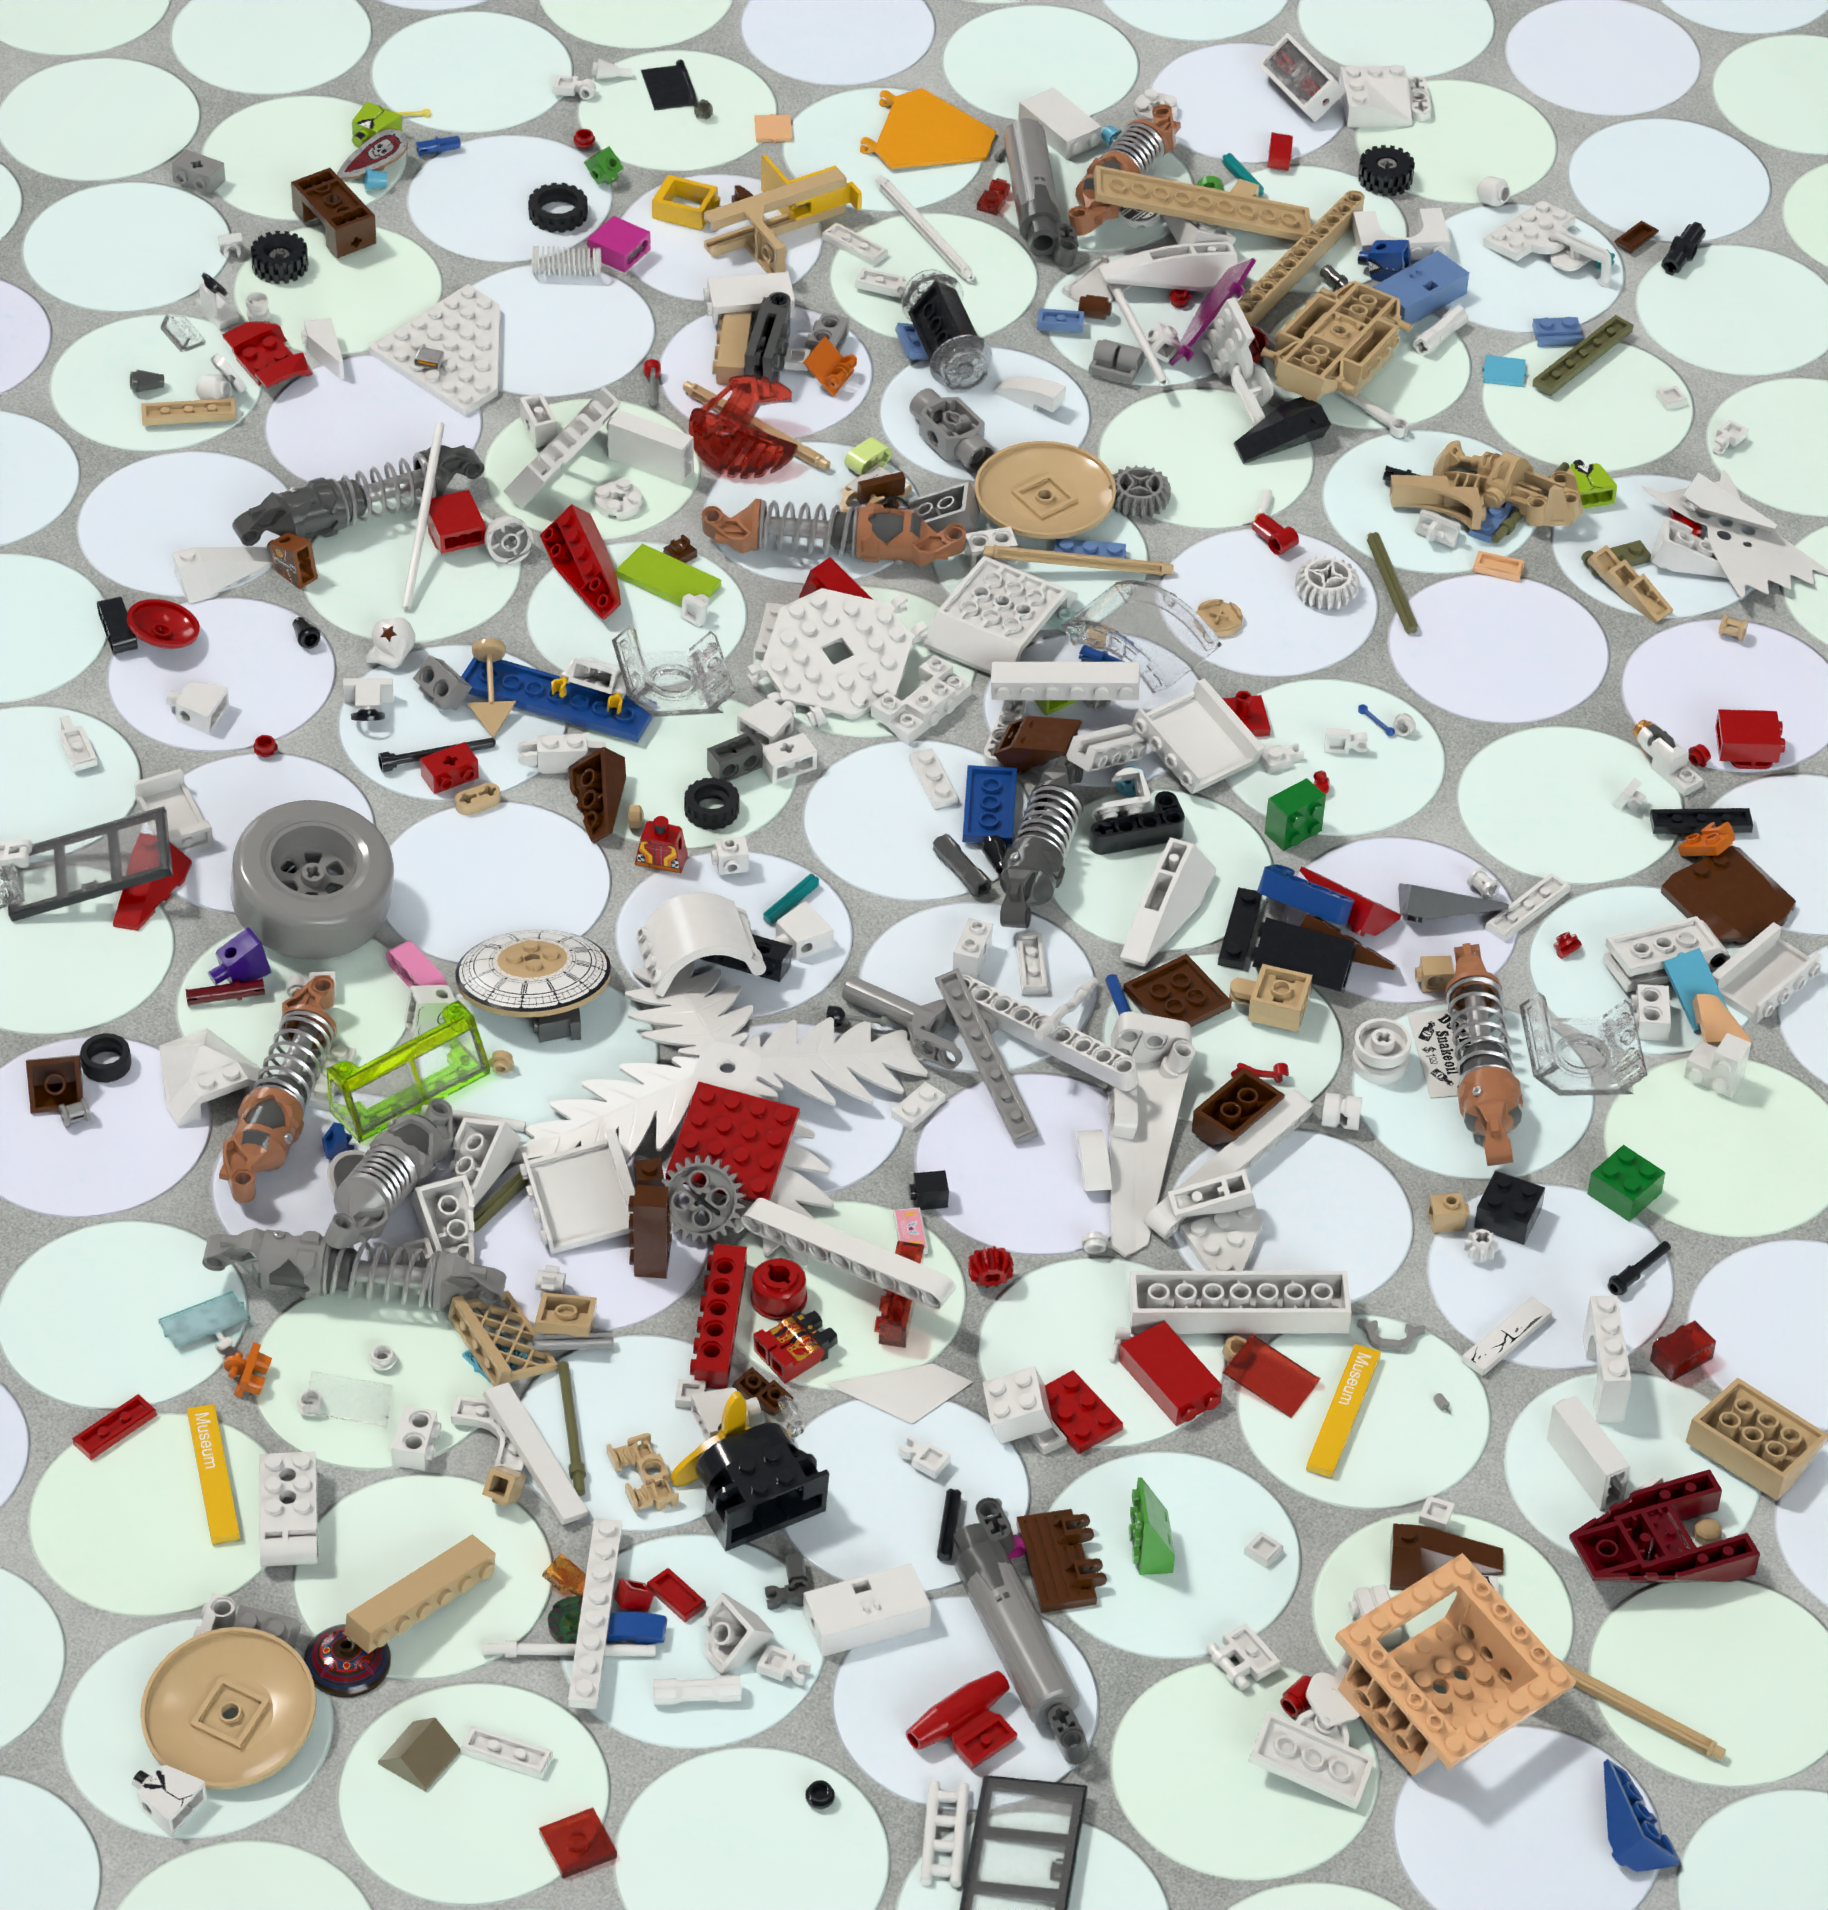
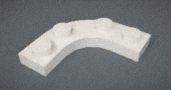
M456 1395L451 1413V1423L489 1430L497 1437L500 1443L494 1467L505 1466L523 1473L525 1468L524 1462L485 1399Z

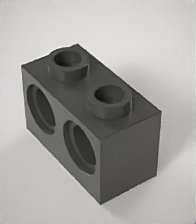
M750 731L707 748V770L712 777L717 779L722 778L728 782L762 768L763 746Z

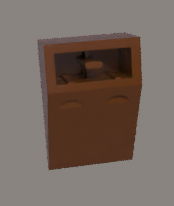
M1040 716L1023 717L1009 723L993 755L1003 767L1017 768V773L1027 772L1034 766H1042L1050 760L1066 756L1073 736L1078 735L1082 721Z

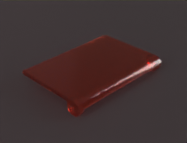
M1253 1333L1250 1334L1246 1343L1223 1371V1374L1290 1418L1294 1416L1321 1380L1319 1376H1315L1256 1337Z

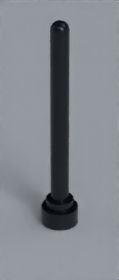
M486 738L465 743L471 751L494 747L496 740L494 738ZM457 744L399 755L390 754L389 751L378 753L379 767L382 773L389 772L393 768H397V765L420 761V758Z

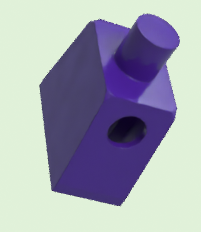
M247 927L216 951L215 954L219 966L210 970L208 975L213 984L217 985L226 979L229 983H235L234 980H240V982L258 980L272 972L262 942Z

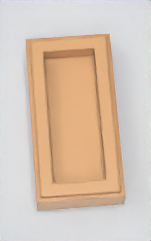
M1478 551L1473 565V572L1519 582L1525 561Z

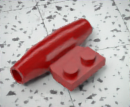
M994 1671L966 1683L930 1707L906 1731V1738L910 1745L919 1751L951 1737L953 1749L973 1770L1016 1741L1018 1734L1000 1714L989 1711L1010 1689L1006 1677L1000 1671Z

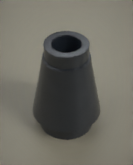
M298 617L293 621L292 626L298 644L308 649L316 647L320 642V631L303 617Z
M998 835L989 836L982 842V852L996 873L1001 874L1003 870L1001 862L1007 850L1006 843Z

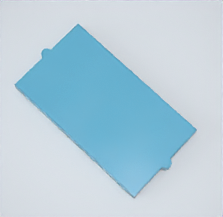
M1700 948L1687 953L1680 952L1677 957L1662 962L1693 1031L1700 1030V1025L1697 1026L1692 1004L1697 994L1718 996L1726 1006Z

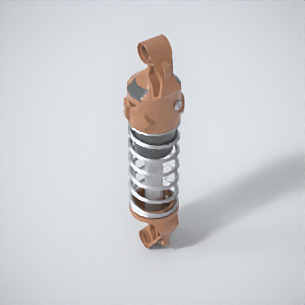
M1465 943L1460 947H1454L1456 960L1455 977L1449 981L1445 990L1448 1013L1451 1017L1450 1027L1454 1032L1452 1037L1456 1047L1454 1056L1458 1061L1456 1070L1459 1076H1461L1457 1089L1459 1109L1462 1117H1464L1467 1129L1475 1135L1485 1137L1484 1149L1487 1166L1514 1163L1511 1142L1507 1134L1516 1129L1521 1122L1523 1099L1520 1082L1514 1075L1515 1068L1512 1063V1052L1509 1047L1510 1038L1507 1033L1508 1024L1505 1019V1008L1502 1003V985L1496 976L1487 972L1481 959L1479 944L1470 945V943ZM1461 1014L1467 1015V1020L1461 1019L1459 1016ZM1494 1014L1499 1018L1496 1024L1488 1020ZM1456 1021L1466 1023L1458 1027V1029L1455 1026ZM1469 1027V1034L1462 1033V1029ZM1496 1029L1501 1032L1499 1038L1491 1036V1033ZM1458 1035L1461 1036V1037H1467V1038H1468V1039H1466V1040L1460 1042V1044H1459V1042H1458V1040H1457ZM1471 1041V1045L1469 1047H1463L1464 1044ZM1460 1050L1464 1051L1462 1058L1459 1055Z

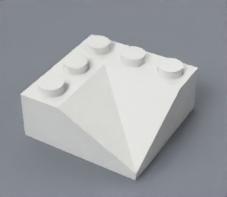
M1405 65L1340 67L1339 84L1346 91L1340 98L1347 128L1412 126L1409 83Z

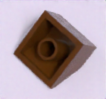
M80 1055L26 1060L31 1113L59 1111V1105L64 1104L67 1106L80 1102L83 1098Z

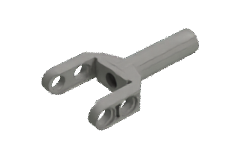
M855 976L847 980L842 992L843 1000L879 1016H885L889 1020L908 1028L910 1034L909 1044L913 1054L950 1070L962 1062L963 1056L956 1044L936 1035L945 1026V1023L957 1027L944 999L921 1006ZM978 1008L984 1021L990 1027V1034H994L999 1027L997 1019L991 1013ZM926 1042L930 1043V1045L933 1048V1051H930L925 1047ZM946 1051L954 1055L955 1061L948 1058Z

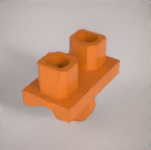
M253 1342L250 1352L245 1359H243V1354L240 1352L226 1357L223 1367L229 1372L228 1376L234 1379L237 1375H240L234 1392L235 1396L242 1398L245 1391L256 1395L260 1394L265 1378L252 1372L254 1370L266 1375L272 1361V1357L259 1352L261 1344Z

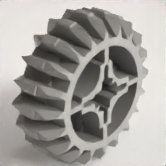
M1135 465L1134 468L1126 466L1125 470L1119 469L1118 473L1113 474L1116 485V498L1113 507L1116 508V512L1123 511L1124 516L1130 514L1133 518L1140 516L1143 519L1146 515L1152 518L1154 513L1160 514L1161 510H1166V506L1171 498V486L1168 478L1163 476L1162 471L1156 472L1154 467L1148 469L1146 465L1144 467Z

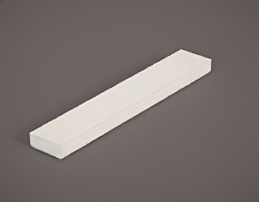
M509 1382L484 1390L482 1396L560 1523L564 1525L585 1518L588 1514L587 1508Z

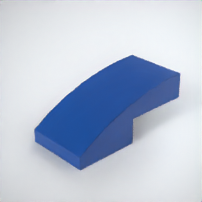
M644 1612L610 1613L606 1643L634 1640L636 1645L663 1643L668 1619L664 1615Z

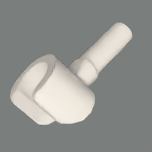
M222 1331L215 1332L219 1340L215 1344V1349L220 1357L225 1358L234 1352V1348L231 1346L232 1339L229 1336L225 1337Z
M1116 1328L1114 1346L1108 1357L1110 1362L1115 1361L1120 1349V1343L1130 1339L1131 1328Z

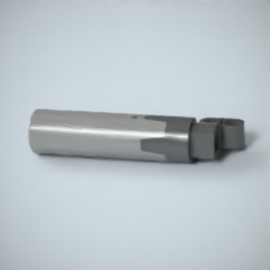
M1030 118L1013 121L1004 132V144L1020 234L1028 243V249L1032 254L1047 256L1053 253L1054 262L1058 266L1063 268L1072 267L1079 247L1078 238L1073 226L1061 223L1045 130L1042 124Z

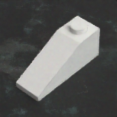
M332 318L304 321L305 330L301 331L302 344H307L309 354L339 379H344L343 359Z
M1245 1169L1168 1191L1175 1218L1228 1213L1256 1205Z

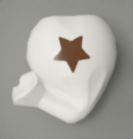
M402 617L379 620L372 630V643L374 646L365 656L366 663H379L389 668L399 667L413 648L416 640L411 624Z

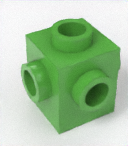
M610 146L598 151L583 162L598 185L604 181L609 184L619 177L617 173L624 169Z

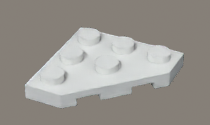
M1255 1205L1233 1212L1211 1214L1180 1225V1234L1205 1271H1245L1257 1237L1262 1230L1264 1218Z

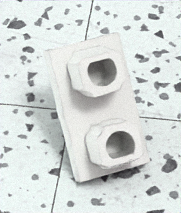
M1422 509L1414 532L1426 536V539L1429 541L1435 540L1449 547H1454L1461 524L1446 519L1435 512Z

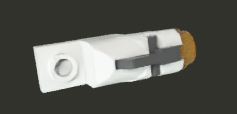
M1641 720L1636 724L1633 729V735L1635 740L1641 744V747L1653 757L1652 770L1683 796L1703 786L1704 780L1687 766L1688 752L1678 745L1666 731L1652 721Z

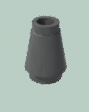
M136 369V372H130L131 390L143 392L164 388V374Z

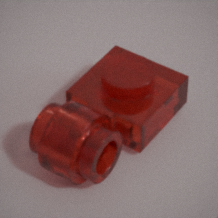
M1000 178L992 179L989 191L985 190L977 202V210L998 215L1006 203L1010 184Z

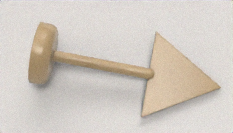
M486 638L476 641L471 649L473 657L478 661L486 662L488 702L467 703V705L490 736L494 738L516 701H494L493 662L501 660L505 656L506 646L501 640Z

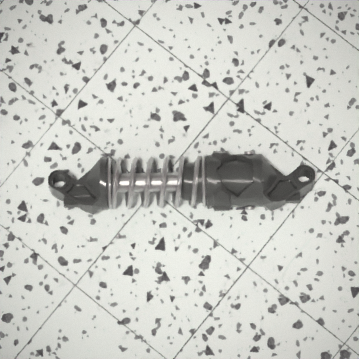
M441 445L431 498L442 496L456 473L464 475L469 479H476L483 474L485 466L473 449L466 448L465 445L455 448ZM431 447L414 454V471H411L406 459L401 457L398 462L400 475H397L393 465L386 461L384 465L386 479L383 480L379 470L372 466L370 469V484H368L363 472L357 470L355 475L356 481L349 479L348 476L343 474L341 480L338 481L333 478L325 479L321 477L310 480L307 486L302 488L290 487L287 491L278 494L272 492L260 505L250 508L239 515L233 521L232 528L245 546H252L259 542L261 535L266 530L279 536L291 533L309 540L314 536H321L323 538L335 536L339 530L353 526L357 518L362 522H367L371 514L381 518L385 510L390 513H396L400 505L405 509H410L414 501L421 504V500L415 496V490L420 489L421 493H423ZM403 464L406 468L407 473H404ZM389 469H390V471H391V473H392V476H393V477H391V478H390V474H389ZM374 472H375V474H376V476H377V479H378L377 482H376V480H375ZM360 477L362 479L364 486H361ZM408 492L411 496L408 505L401 501V494ZM394 497L397 501L394 509H391L386 504L387 498ZM379 501L382 504L380 513H376L372 509V503ZM366 509H368L367 516L365 518L361 517L365 514Z

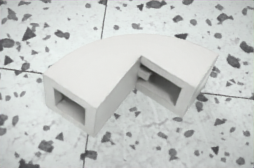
M1103 1130L1075 1131L1077 1158L1081 1161L1082 1188L1085 1191L1112 1190L1109 1155Z

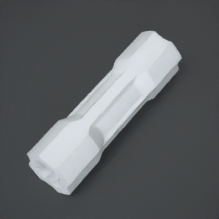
M1460 305L1452 307L1430 329L1419 335L1413 342V347L1421 356L1430 354L1450 334L1462 327L1469 318L1465 308Z
M725 1675L711 1679L679 1680L676 1678L653 1679L654 1705H670L684 1701L715 1700L718 1702L741 1701L740 1675Z

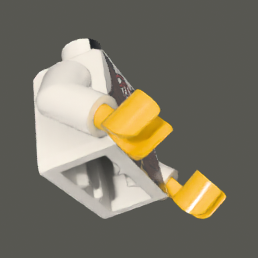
M575 657L560 675V679H554L551 682L552 695L559 691L560 697H565L566 684L572 682L613 694L608 698L607 712H609L611 707L617 708V714H620L623 698L625 697L630 680L623 673V666L592 657Z

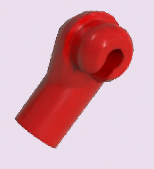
M1320 770L1313 775L1314 785L1326 795L1329 792L1330 780L1326 772Z

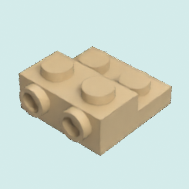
M542 1293L535 1319L534 1332L548 1335L563 1334L573 1337H589L590 1331H593L597 1316V1297Z

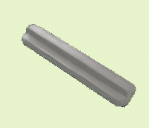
M611 1332L590 1333L589 1337L539 1334L534 1335L532 1338L534 1351L610 1349L614 1343Z

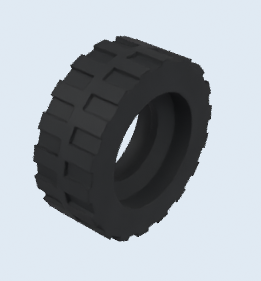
M702 778V780L695 781L685 791V816L694 826L705 830L726 828V826L733 824V821L738 818L739 793L737 788L731 782H727L722 778ZM713 798L723 801L724 806L708 809L700 806L699 803L702 800Z

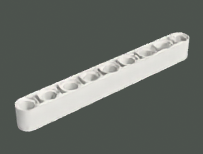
M962 975L977 1007L994 1015L998 1021L999 1029L1120 1090L1129 1091L1137 1087L1139 1078L1136 1062L1132 1057L1060 1021L1058 1022V1027L1051 1034H1047L1042 1040H1036L1034 1032L1040 1027L1041 1021L1048 1015L968 975Z
M1293 1089L1275 1107L1235 1141L1230 1142L1176 1189L1243 1169L1249 1170L1306 1121L1316 1106L1298 1090ZM1168 1195L1149 1212L1144 1223L1166 1240L1180 1229V1225L1186 1224L1194 1216L1175 1218Z
M757 1198L741 1217L743 1226L756 1235L929 1308L939 1310L956 1290L954 1281L941 1272L764 1198Z

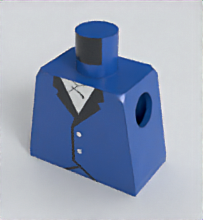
M1377 240L1373 243L1369 252H1359L1358 264L1369 266L1370 278L1382 282L1411 265L1409 240Z

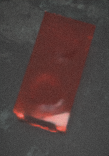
M1694 1320L1687 1325L1679 1326L1673 1333L1665 1337H1659L1652 1345L1650 1361L1672 1382L1713 1359L1716 1340Z

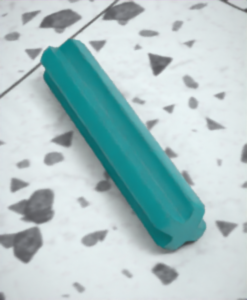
M1232 153L1222 156V163L1237 179L1258 184V197L1264 194V187Z
M813 874L807 875L763 913L764 921L770 925L777 922L778 919L819 886V878Z

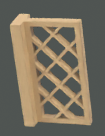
M509 1290L504 1291L502 1302L505 1301L508 1305V1310L484 1304L478 1298L465 1300L462 1295L452 1297L448 1318L494 1387L507 1382L557 1371L558 1364L549 1351H534L533 1347L519 1343L520 1338L532 1341L533 1336L538 1334L534 1332L533 1326ZM479 1308L486 1311V1313L482 1316L474 1313L472 1309ZM490 1313L504 1317L502 1322L488 1318ZM510 1319L519 1322L521 1328L519 1329L506 1323ZM487 1325L498 1329L497 1334L487 1332L483 1326ZM502 1331L517 1336L515 1341L501 1337ZM496 1343L511 1348L509 1353L498 1350L495 1346ZM514 1350L528 1354L527 1360L513 1355ZM534 1356L543 1359L546 1363L540 1365L531 1360ZM508 1363L522 1366L523 1369L512 1372Z

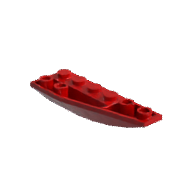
M571 504L540 534V538L554 568L600 618L605 620L621 605L617 576L606 545L591 514Z

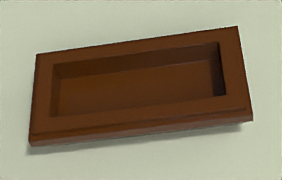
M1641 220L1614 240V243L1617 247L1631 254L1653 238L1659 230Z

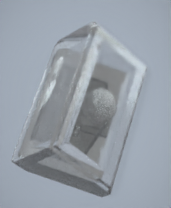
M165 315L160 329L180 352H186L205 345V339L185 316Z

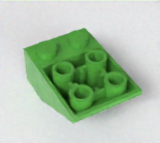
M1138 1477L1137 1489H1132V1504L1135 1507H1130L1131 1524H1129V1540L1134 1541L1135 1547H1132L1133 1564H1138L1139 1575L1173 1573L1175 1553L1168 1510L1144 1479Z

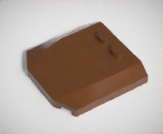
M1732 845L1717 856H1708L1672 874L1661 887V894L1686 918L1697 916L1700 920H1703L1722 945L1723 942L1745 945L1773 922L1783 926L1787 921L1791 910H1794L1796 900L1741 848Z

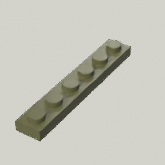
M1617 315L1613 316L1533 379L1532 386L1552 396L1631 334L1634 325Z

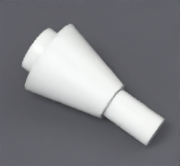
M597 58V62L592 63L591 75H595V80L617 76L631 78L632 69L620 68L617 65Z

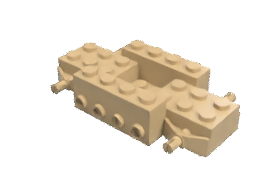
M1351 281L1334 292L1322 287L1319 293L1312 299L1307 300L1302 310L1299 309L1293 319L1288 320L1283 329H1279L1275 337V342H1277L1275 352L1264 347L1261 356L1273 361L1275 377H1277L1275 385L1282 387L1286 391L1294 392L1307 400L1315 402L1324 394L1336 390L1344 395L1355 398L1392 358L1394 349L1400 340V336H1398L1399 329L1409 333L1413 324L1401 320L1399 298L1358 281Z

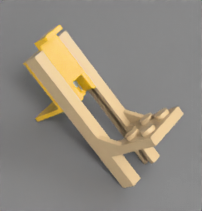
M766 154L762 155L761 191L763 193L704 212V220L710 222V229L712 231L747 219L752 225L704 240V248L713 258L745 247L766 273L786 272V246L776 236L846 213L847 203H851L856 210L862 209V192L852 181L847 183V177L836 165L788 180ZM778 209L782 214L763 221L765 213Z

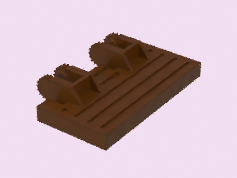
M1072 1509L1017 1517L1016 1525L1019 1536L1026 1546L1024 1554L1041 1613L1097 1605L1095 1588L1105 1585L1107 1577L1104 1572H1098L1103 1569L1102 1560L1100 1558L1086 1559L1082 1543L1089 1542L1094 1538L1093 1529L1088 1527L1090 1525L1089 1515L1087 1516L1085 1513L1073 1515Z

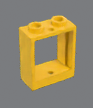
M668 175L652 199V218L702 231L706 223H709V221L706 222L704 220V212L718 208L721 198L718 196V187ZM677 196L701 202L702 204L699 208L672 201Z

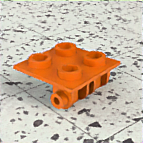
M824 336L803 361V364L830 395L834 397L855 371L854 367L857 365V357L853 354L843 357Z

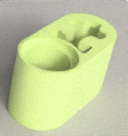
M870 437L847 453L844 464L857 474L862 475L876 464L882 467L886 465L891 459L892 449L876 438Z

